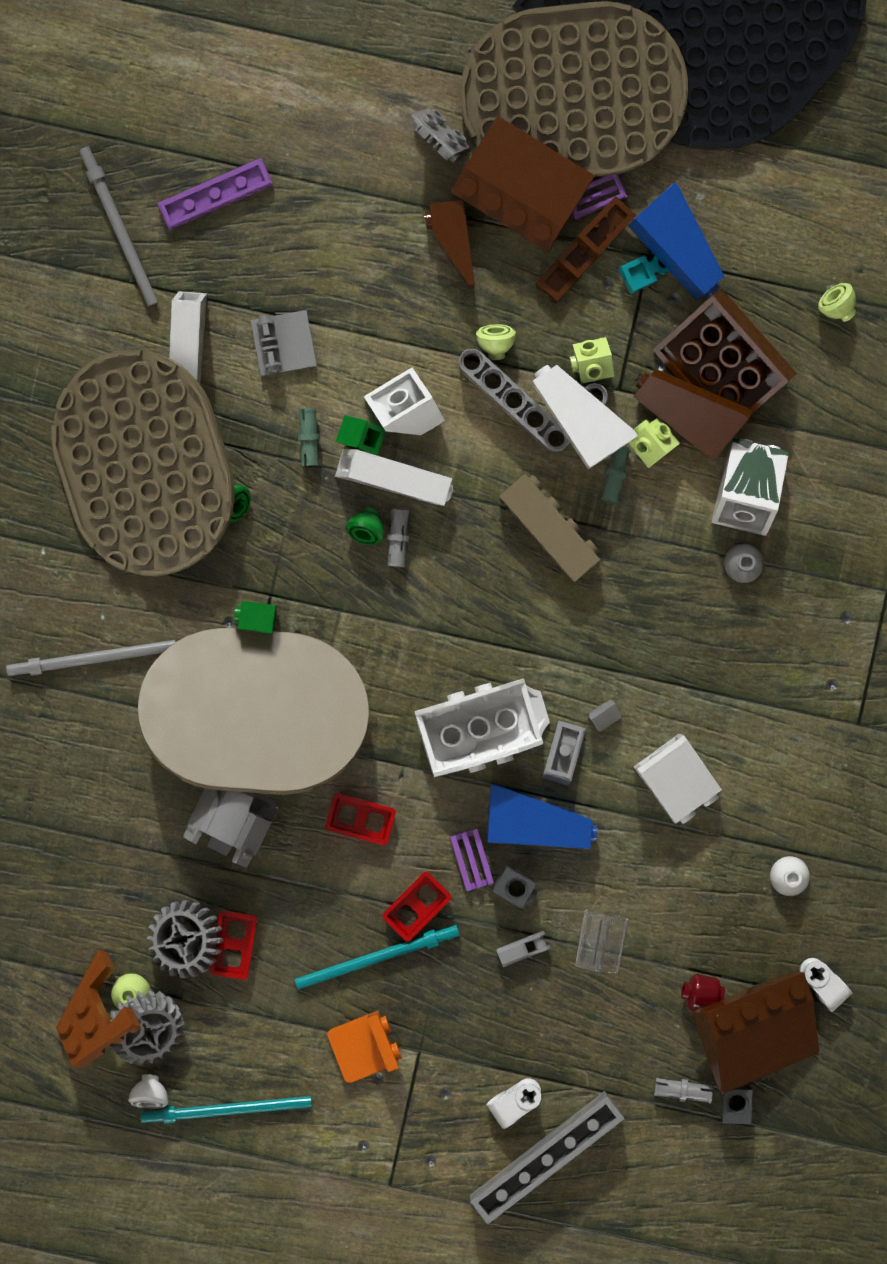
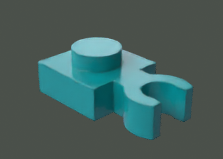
M644 255L618 269L630 295L656 283L658 280L655 274L663 276L670 271L667 267L662 268L659 266V258L656 255L650 262H648Z

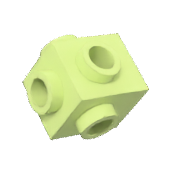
M606 337L573 344L574 356L570 357V364L573 374L578 373L581 384L615 377L612 354Z
M659 417L651 423L646 419L633 430L638 436L629 442L634 452L648 468L680 444L670 428Z

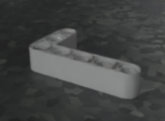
M472 348L462 352L459 359L461 372L546 450L551 453H559L570 444L569 439L557 421L483 353ZM468 356L477 357L480 361L479 367L475 370L467 369L463 363L465 358ZM489 375L498 376L501 380V385L497 389H489L484 382L486 377ZM593 383L585 387L588 392L591 390L598 391L602 396L601 403L605 405L608 394L604 386ZM510 394L519 395L522 400L521 406L515 409L510 408L506 404L507 396ZM531 413L541 415L543 419L542 425L537 428L529 426L527 423L528 415ZM552 432L560 433L564 438L563 444L559 447L550 445L548 442L549 434Z

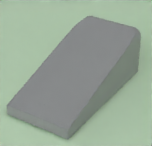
M558 721L542 775L543 779L567 786L570 785L586 728Z

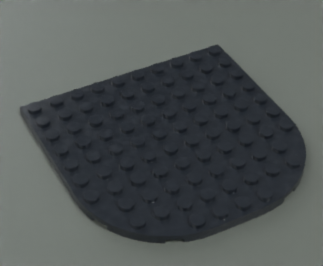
M517 0L512 5V9L518 13L541 7L607 1L630 5L652 16L665 27L678 45L684 59L688 77V97L685 113L671 142L694 149L727 150L747 146L765 139L789 123L835 73L854 46L865 16L867 0Z

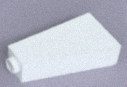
M179 291L172 299L169 358L188 370L200 384L207 293Z
M546 365L534 373L536 379L532 381V385L588 469L637 438V433L558 365L553 368Z
M356 449L342 450L335 475L338 478L434 505L445 506V502L450 500L453 492V485H450L452 478Z

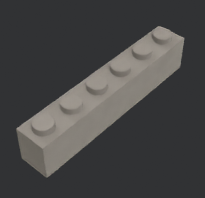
M606 1091L602 1092L471 1193V1204L487 1224L491 1223L623 1121L624 1116Z

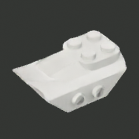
M524 678L493 688L490 682L474 687L476 693L465 696L464 692L460 691L447 695V702L415 711L421 739L434 777L469 768L470 773L486 768L485 763L496 760L497 765L514 760L513 754L542 745V734L550 721L541 691L528 687L525 684Z

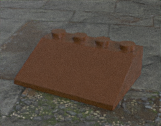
M497 116L450 192L548 252L555 244L595 175L505 119Z
M723 289L713 294L653 349L656 355L677 378L745 406L753 412L797 374Z
M787 972L692 1012L720 1094H724L819 1053L814 1001L804 972Z

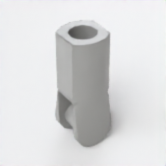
M540 931L496 949L502 966L506 967L550 949V945H546L543 937L545 932ZM532 940L536 949L528 952L525 943Z

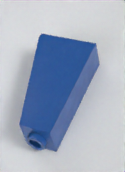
M674 182L643 210L628 227L659 258V261L670 270L669 272L696 301L704 295L710 298L720 288L717 283L724 277V274L679 186Z
M491 784L487 842L591 849V842H596L597 825H592L591 818L504 786Z

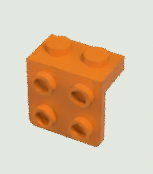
M379 1010L331 1028L327 1033L344 1080L348 1083L385 1069L390 1072L399 1068V1060L402 1059L401 1052L397 1043H391L388 1033L392 1032L386 1016L381 1017Z

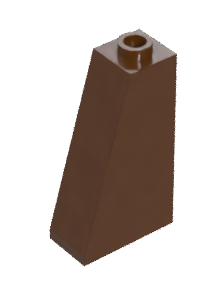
M657 369L650 376L645 372L635 385L639 390L633 396L713 461L753 413V411L745 406Z

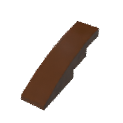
M615 196L557 258L556 262L543 274L535 285L556 304L636 217V214Z

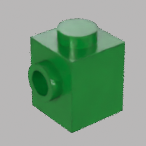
M344 415L335 442L351 449L377 456L386 431L383 427L369 421Z
M242 600L241 606H236L234 623H238V629L273 634L277 605Z

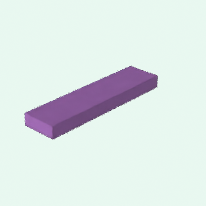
M259 158L157 204L168 229L172 230L271 187L273 183L262 158Z

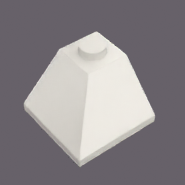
M413 368L408 369L364 396L384 430L388 432L422 435L445 421L433 397Z

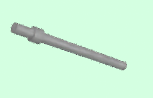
M84 147L79 152L88 170L86 172L90 184L95 186L147 306H154L158 303L157 298L104 181L106 176L103 169L97 165L90 147Z
M176 640L41 660L40 657L28 659V662L6 665L7 675L14 676L30 673L33 676L43 674V671L160 654L176 643Z

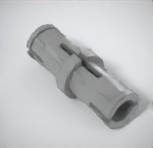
M391 509L390 534L387 535V540L389 541L387 566L405 567L406 542H409V536H407L409 510Z
M656 1077L654 1096L678 1098L680 1102L693 1100L711 1104L713 1085L689 1083L688 1079L674 1081Z

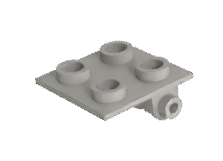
M428 108L411 115L415 119L413 125L416 127L415 131L424 139L429 137L427 140L429 144L436 139L437 142L433 148L436 150L441 146L437 152L447 162L450 160L452 163H455L461 156L460 152L470 148L465 143L466 138L456 129L452 130L445 124V117L437 110Z
M307 310L271 317L263 315L259 316L258 319L251 320L261 376L317 366Z

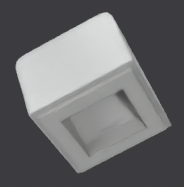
M613 700L606 701L588 713L589 719L599 732L621 718V713Z

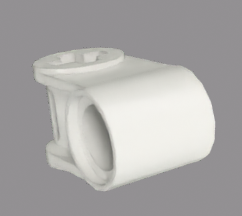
M808 958L801 964L800 972H804L809 987L831 1012L853 994L849 987L820 960ZM813 967L818 969L819 976L816 978L812 976L810 971Z
M531 1078L523 1079L508 1090L493 1097L486 1104L502 1129L511 1126L523 1115L540 1104V1085ZM523 1090L533 1091V1098L523 1097Z

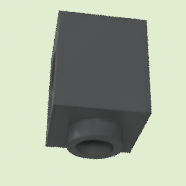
M508 865L505 866L492 888V892L521 909L525 903L530 906L538 893L534 889L536 886L535 881ZM521 881L525 885L524 892L518 896L512 895L508 891L511 882Z
M742 1085L721 1094L720 1120L722 1123L751 1124L753 1090L749 1085ZM734 1095L743 1096V1104L738 1108L729 1106V1100Z

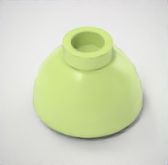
M841 283L827 290L819 301V311L829 318L841 319L843 322L853 318L856 314L854 309L856 295L851 284Z
M500 324L481 327L476 332L479 346L488 353V358L491 360L504 359L505 353L514 344L516 331L513 328Z
M125 974L119 977L113 984L111 990L112 1001L118 1008V1002L122 1004L127 1002V995L132 997V999L137 996L138 991L146 995L150 986L140 975Z

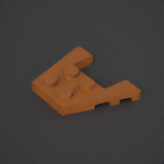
M98 950L56 1026L71 1066L78 1069L84 1068L103 1055L105 1048L112 1043L117 1045L122 1042L124 1035L128 1032L135 1033L141 1028L134 1010L125 1006L112 1022L110 1021L98 994V989L114 972L115 968L108 953L102 950Z

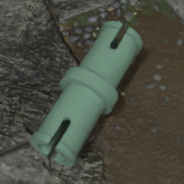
M317 408L299 409L300 435H297L301 442V466L319 465L317 440H320V434H317Z
M623 446L611 454L609 467L604 472L606 481L601 497L602 501L619 504L622 483L627 478L625 469L631 448Z

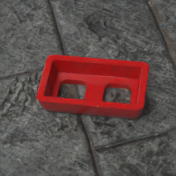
M336 793L332 799L325 828L328 831L386 845L390 837L396 810L391 807ZM342 805L352 806L357 809L355 821L352 825L338 821ZM370 812L384 816L380 832L370 831L365 828L367 816Z
M424 872L382 914V918L405 941H410L451 900L452 896L430 873ZM424 885H429L438 894L437 899L429 906L423 904L416 896V893ZM404 905H409L418 914V918L410 926L404 925L396 916V913Z
M227 911L219 913L217 926H220L222 929L220 932H216V936L221 937L223 942L216 943V947L222 952L217 955L212 954L217 961L210 966V973L212 975L241 980L247 979L257 923L255 916ZM230 921L246 924V933L243 939L232 938L227 935L228 923ZM225 949L238 950L242 953L239 967L223 964L222 960Z

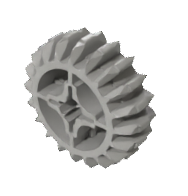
M189 900L182 901L181 904L179 902H172L170 907H163L161 909L162 915L156 914L153 917L157 924H151L148 927L154 932L153 935L146 938L148 941H153V946L149 947L148 951L156 952L157 954L152 961L155 963L162 961L160 970L166 971L169 969L170 976H177L179 973L180 978H187L188 975L191 977L198 976L199 971L202 973L209 970L208 964L212 965L217 962L212 954L217 955L222 952L216 947V943L223 942L221 937L216 936V932H220L222 928L220 926L214 927L213 925L217 917H208L210 909H201V904L198 902H194L191 905ZM186 917L192 919L200 930H194L190 922L186 921ZM170 926H172V935L168 938V931ZM185 935H194L193 938L187 939V942L176 943V941L182 940V937ZM200 940H202V947L198 954L197 946ZM170 948L176 949L180 957H183L184 962L176 958Z
M149 989L146 995L138 991L137 996L133 999L127 995V1002L125 1004L118 1002L119 1010L111 1011L112 1019L110 1021L112 1022L124 1006L133 1009L141 1026L137 1032L125 1034L124 1040L119 1044L112 1043L110 1045L118 1057L126 1059L130 1064L135 1060L140 1065L145 1060L153 1064L154 1058L159 1057L163 1059V1053L166 1051L172 1052L171 1045L180 1044L178 1036L184 1034L182 1028L184 1020L180 1013L181 1010L178 1005H175L172 998L169 996L165 997L160 991L154 994ZM142 1024H145V1025H146V1027H147V1029H148L147 1032L145 1031V1029H144V1027L142 1026Z

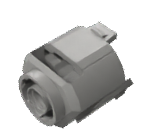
M204 789L188 821L189 824L183 837L197 844L204 832L211 836L207 847L225 856L228 855L232 847H235L237 850L232 862L247 868L253 855L256 856L278 810L276 801L269 798L271 794Z

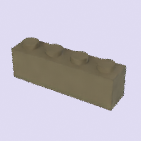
M524 474L499 496V499L574 583L600 560L597 556L600 551L591 540L585 542L578 535L581 529L571 518L567 521L559 513L562 507L552 496L547 499L543 495L541 490L544 487L536 477L532 475L529 478Z

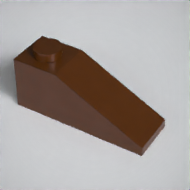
M463 199L429 204L430 212L425 213L427 230L432 229L434 239L469 289L475 288Z

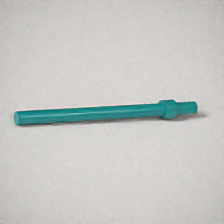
M454 925L436 932L433 929L424 932V936L295 978L296 986L299 990L424 947L430 949L439 946V942L460 936L458 927Z
M311 1096L177 1109L175 1106L163 1107V1110L141 1112V1123L164 1121V1124L176 1123V1120L311 1108L312 1099Z

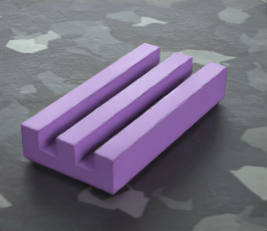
M618 174L604 176L592 181L586 191L614 180L615 185L582 198L577 207L615 191L619 192V195L616 197L620 201L627 199ZM614 197L579 212L576 207L573 212L574 220L576 221L604 209Z
M478 828L450 836L466 891L493 884L494 881ZM474 835L487 879L481 880L468 838ZM460 839L464 841L476 882L470 883L458 844Z

